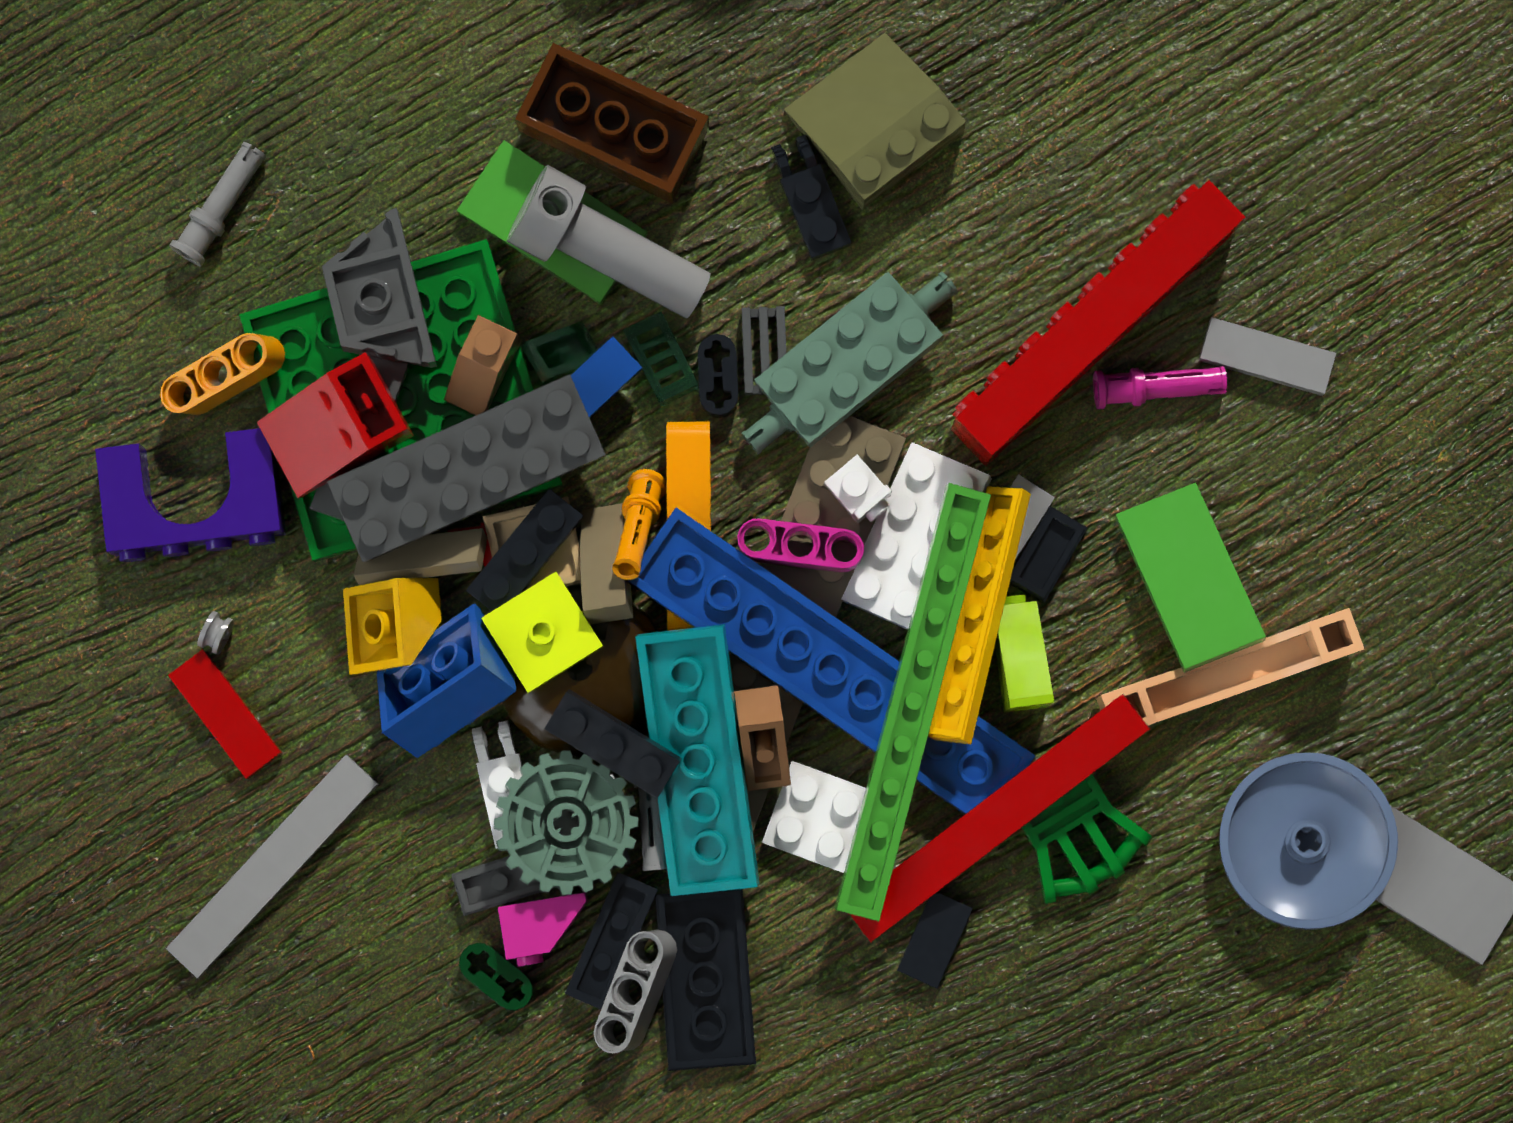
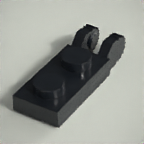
M802 135L796 138V147L800 157L803 158L806 170L792 175L786 151L779 144L771 147V151L782 178L780 179V184L812 261L849 247L852 242L820 164L817 165L806 135Z

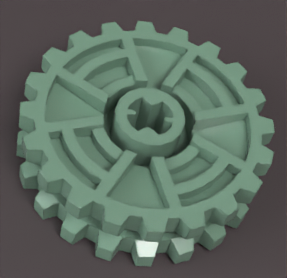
M561 751L559 759L554 760L546 753L539 756V765L533 767L527 762L521 766L520 773L522 777L519 780L510 777L505 784L506 789L509 791L508 797H499L496 807L503 811L502 817L494 819V829L502 831L503 836L496 841L498 850L507 851L510 856L505 862L510 870L519 868L522 871L520 880L526 885L535 880L539 882L540 892L548 894L552 887L559 888L561 896L571 895L573 887H579L583 893L593 890V881L599 880L605 884L612 879L610 869L612 867L623 868L627 860L622 854L624 850H632L636 842L634 838L629 836L630 830L638 827V817L631 816L629 811L636 803L633 796L624 795L622 789L627 783L622 776L613 779L609 775L611 771L609 768L602 764L600 766L592 764V758L586 754H583L580 760L573 759L571 751ZM564 811L572 813L570 819L576 817L578 821V827H573L568 836L561 835L559 833L561 828L555 830L553 824L554 820L561 818Z

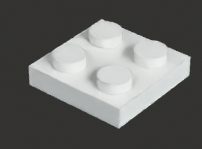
M791 761L789 767L791 785L782 786L762 843L844 873L866 788Z

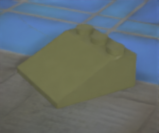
M886 33L882 34L784 109L787 116L802 135H806L810 145L862 211L961 136L966 126L965 119L942 90Z

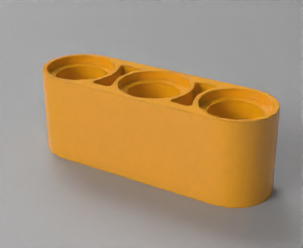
M255 333L242 334L168 377L160 391L162 404L173 413L204 414L277 372L285 360L284 347L278 339L272 336ZM260 344L263 351L262 358L256 363L254 351ZM225 365L227 377L221 384L218 377L219 371ZM189 386L192 394L190 401L186 404L184 401V391Z

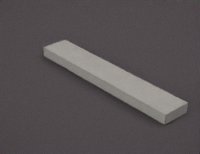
M345 755L168 945L166 950L196 978H200L379 784L354 760Z

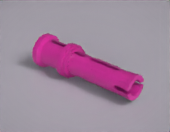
M1224 366L1144 373L1142 369L1137 367L1131 368L1129 373L1104 374L1102 370L1094 371L1093 392L1097 409H1105L1107 404L1132 403L1136 407L1145 404L1146 400L1156 398L1226 394L1227 375Z

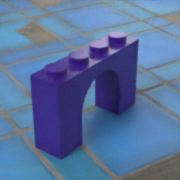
M261 429L225 432L230 472L228 495L216 513L203 521L193 524H179L168 521L157 510L151 495L147 451L143 446L137 443L95 449L106 552L113 556H119L120 562H134L145 560V552L162 550L164 557L189 554V547L206 545V551H221L231 549L232 541L249 539L250 546H260L275 543V536L286 535L278 461Z

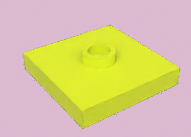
M557 572L552 573L481 618L528 694L603 648L602 643Z

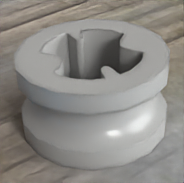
M211 612L200 632L197 646L201 648L210 646L212 653L219 655L231 635L234 620L229 617L226 620L220 619V613Z

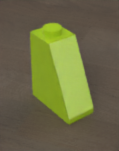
M1025 595L1008 596L1005 600L995 642L1003 711L1006 713L1047 708L1054 703V696L1037 601L1026 602Z

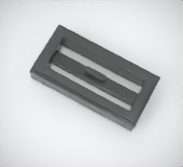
M776 306V308L759 307V309L742 308L745 395H764L757 385H753L751 319H759L762 374L770 367L768 318H776L778 360L786 354L785 306Z

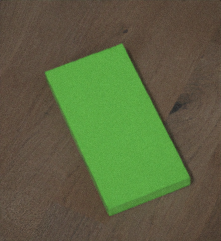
M503 140L457 209V213L601 305L617 281L558 249H555L550 258L543 262L506 242L525 199L545 166ZM584 192L581 200L582 204L646 238L648 235L646 230Z
M1196 482L1116 514L1115 519L1184 673L1265 641L1266 635Z

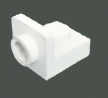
M858 454L824 482L828 490L857 523L865 517L872 522L890 507L886 499L891 496L892 490L887 484L884 486Z

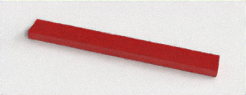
M1124 694L1120 695L892 871L879 921L850 914V916L868 940L873 942L1150 730V727Z

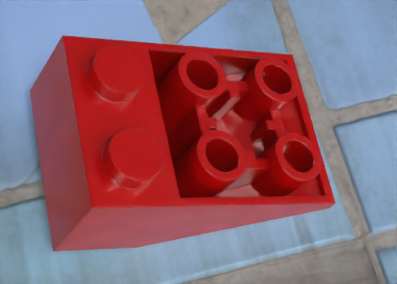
M366 352L329 371L257 421L298 499L327 484V481L349 472L414 436L375 363Z

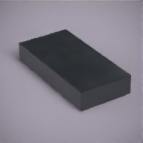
M1050 506L1015 565L1010 584L1044 603L1088 527Z
M938 892L930 897L901 958L897 971L937 989L973 908Z

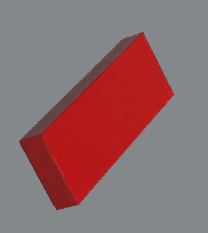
M204 649L200 650L168 675L245 779L251 778L283 753Z

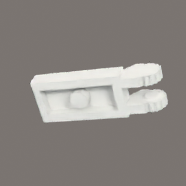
M508 720L498 722V735L500 742L503 744L505 757L490 760L486 733L482 727L472 729L479 763H476L496 849H498L496 841L503 837L502 831L494 829V819L502 817L503 811L496 807L499 797H508L509 791L506 789L505 784L510 777L518 780L522 777L520 767L523 765L520 754H516Z

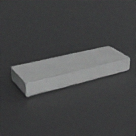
M1211 317L1198 361L1219 367L1224 366L1226 369L1323 396L1327 389L1336 353Z

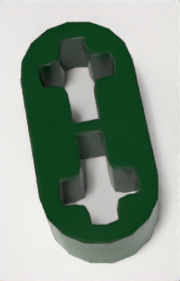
M475 943L463 950L459 960L461 973L498 1005L507 1010H517L525 1007L531 1001L534 992L532 980L510 960H506V957L494 947L486 943ZM485 951L490 955L487 959V964L496 971L493 977L482 970L476 972V974L470 971L473 963L469 956L472 952L480 955ZM500 976H503L511 983L517 979L524 983L521 991L525 996L521 1001L517 998H513L510 1002L505 1000L503 996L507 990L497 982Z

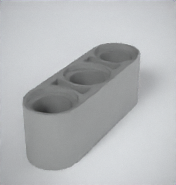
M650 930L638 932L627 942L594 1028L595 1042L604 1052L613 1054L633 1050L644 1040L676 958V942L666 931ZM649 939L655 941L658 946V956L653 962L647 958L644 950L645 944ZM633 980H636L642 987V997L638 1003L633 1001L629 995V986ZM617 1021L621 1022L626 1028V1039L623 1043L618 1042L613 1034V1028Z

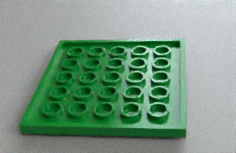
M487 239L411 262L437 367L428 368L410 364L396 404L414 436L381 453L376 459L475 416L444 401L458 355L478 315L516 332ZM327 288L239 314L244 333L272 336L278 339L284 347L285 360L282 367L259 382L268 413L329 371L360 355L344 352L340 345ZM260 344L254 351L256 363L262 358L263 351ZM520 346L488 410L533 391ZM558 477L493 507L545 492L549 488L552 490L563 486L561 478ZM291 487L312 561H321L357 549L345 521L310 509L316 490L298 499Z

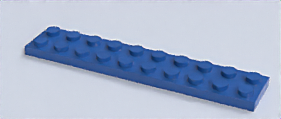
M676 507L644 552L639 576L627 581L693 628L725 624L728 651L876 753L899 661ZM978 716L971 745L938 741L927 737L916 781L963 814H967L1028 767L1035 758V755Z

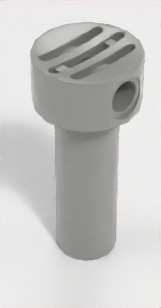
M549 165L545 166L525 199L506 242L543 262H546L554 250L558 249L674 313L688 318L700 301L711 273L582 204L581 200L586 185Z

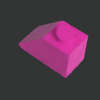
M587 892L498 907L506 960L516 958L518 966L544 962L543 953H549L555 949L587 904Z

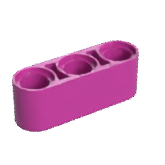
M759 518L745 522L740 527L737 535L739 551L759 563L832 572H849L860 564L864 553V544L860 536L854 531L842 528ZM756 529L764 531L770 539L769 545L762 551L750 550L744 543L748 532ZM796 535L807 536L813 544L812 551L804 557L795 556L788 549L789 540ZM839 540L850 541L856 548V556L848 562L838 561L831 552L834 543Z

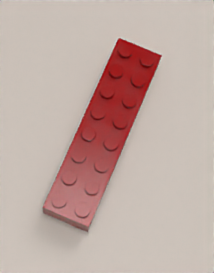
M1210 180L1201 188H1198L1193 183L1177 198L1176 204L1170 209L1173 214L1169 218L1161 213L1144 230L1145 233L1139 238L1142 243L1137 248L1132 242L1129 243L1112 260L1113 263L1108 267L1111 272L1106 277L1101 272H1098L1081 289L1082 292L1077 296L1079 302L1074 307L1069 301L1066 302L1049 319L1050 322L1046 325L1048 331L1043 336L1037 331L1034 332L1018 348L1019 351L1015 355L1017 360L1011 366L1006 361L1002 362L986 378L987 381L983 385L986 389L980 395L973 390L955 407L956 410L952 414L955 420L950 430L985 466H988L1235 233L1245 219V216Z

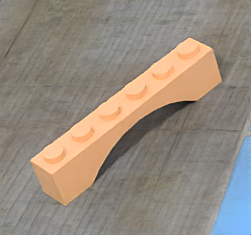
M1350 608L1266 637L1265 641L1188 672L1184 673L1181 667L1102 694L1096 700L1101 711L1120 695L1124 694L1149 726L1364 650V646Z

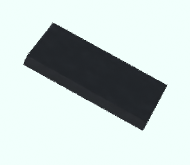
M743 889L671 896V894L656 895L658 930L669 933L675 940L677 947L676 958L663 989L668 1071L756 1064Z

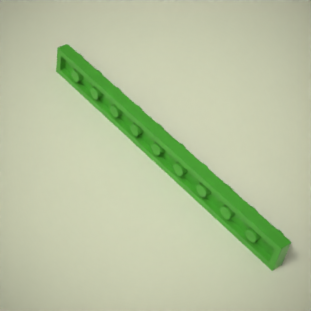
M952 483L946 484L835 910L876 921L880 920L991 494Z

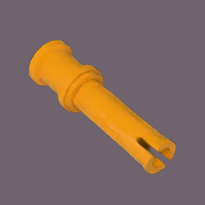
M640 469L633 472L629 477L628 490L630 494L622 504V514L625 518V523L616 559L612 566L614 574L624 580H633L639 576L650 527L660 517L661 506L659 500L666 493L667 483L665 478L654 470ZM651 482L649 493H645L647 483Z

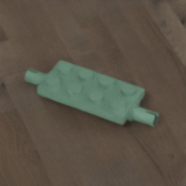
M941 271L937 274L938 276L912 295L911 293L907 294L889 272L885 273L754 379L756 385L771 402L769 406L771 411L741 433L749 446L752 445V449L759 455L764 448L785 431L791 433L794 430L811 448L944 340L943 334L930 320L929 315L953 295L958 294V290L951 280L947 282L948 276Z

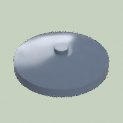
M1307 752L1284 755L1270 760L1244 778L1231 795L1223 813L1219 845L1225 873L1236 893L1251 909L1262 917L1282 926L1314 930L1330 928L1353 919L1371 906L1380 896L1395 867L1398 851V833L1395 817L1385 795L1367 774L1340 758L1321 753Z

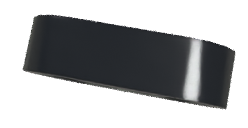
M721 334L709 335L701 342L698 349L699 397L701 407L708 415L722 418L734 412L738 404L737 352L730 338ZM714 344H721L722 351L730 353L729 357L722 359V372H714L712 358H705V353L712 352ZM714 380H723V392L731 394V400L724 401V408H715L714 401L706 399L707 395L714 394Z

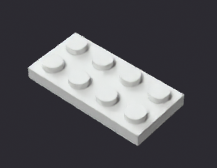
M911 442L890 488L892 490L891 496L886 499L890 507L876 518L865 542L861 562L855 568L842 596L843 602L908 630L946 484L952 483L985 493L987 486H989L992 480L991 476Z

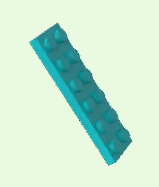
M725 624L638 634L635 638L649 738L682 758L658 797L671 896L758 887L760 884Z

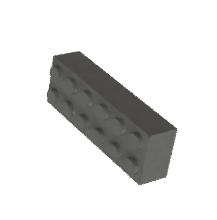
M569 374L327 481L362 562H368L606 457V454Z

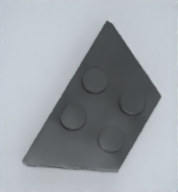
M394 208L384 214L386 219L368 234L365 232L361 233L350 243L346 251L337 253L322 266L340 345L344 352L360 355L366 352L370 357L428 368L437 367L398 209Z

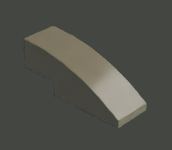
M623 503L582 511L584 516L581 521L580 535L582 608L590 625L633 618L631 584L627 580L617 577L612 570L625 523V518L622 514Z

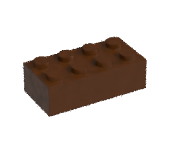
M555 43L552 44L515 118L518 131L671 204L710 128L709 116Z

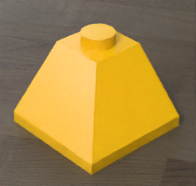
M394 578L343 589L349 675L410 666L441 623V598L439 595L438 578Z

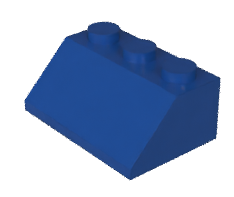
M475 603L436 629L410 666L377 671L382 733L416 758H419L433 747H437L455 732L471 724L483 713L498 703L505 701L511 694L516 692L514 670L481 619L485 615Z

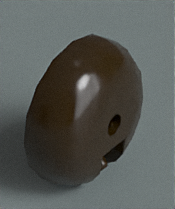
M581 586L566 587L585 616L582 608ZM632 602L633 618L590 625L602 643L603 648L528 694L514 672L516 692L511 694L502 703L512 723L536 745L557 753L571 751L572 757H582L584 754L544 729L569 689L640 733L648 726L635 637L638 634L658 631L651 617L634 602Z

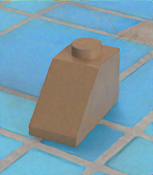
M478 315L458 355L444 401L475 416L488 411L521 344L518 333Z
M778 685L734 691L747 790L752 791L791 785Z

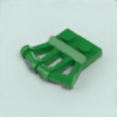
M1093 774L1022 827L1028 841L1036 851L1045 904L1056 902L1057 897L1086 892L1089 895L1099 890L1098 885L1112 876L1117 879L1124 875L1125 867L1142 845L1147 847L1153 839L1149 833L1111 805ZM1099 812L1128 833L1115 853L1092 818ZM1080 824L1084 827L1103 859V862L1088 870L1066 834ZM1056 840L1077 876L1053 880L1047 844Z

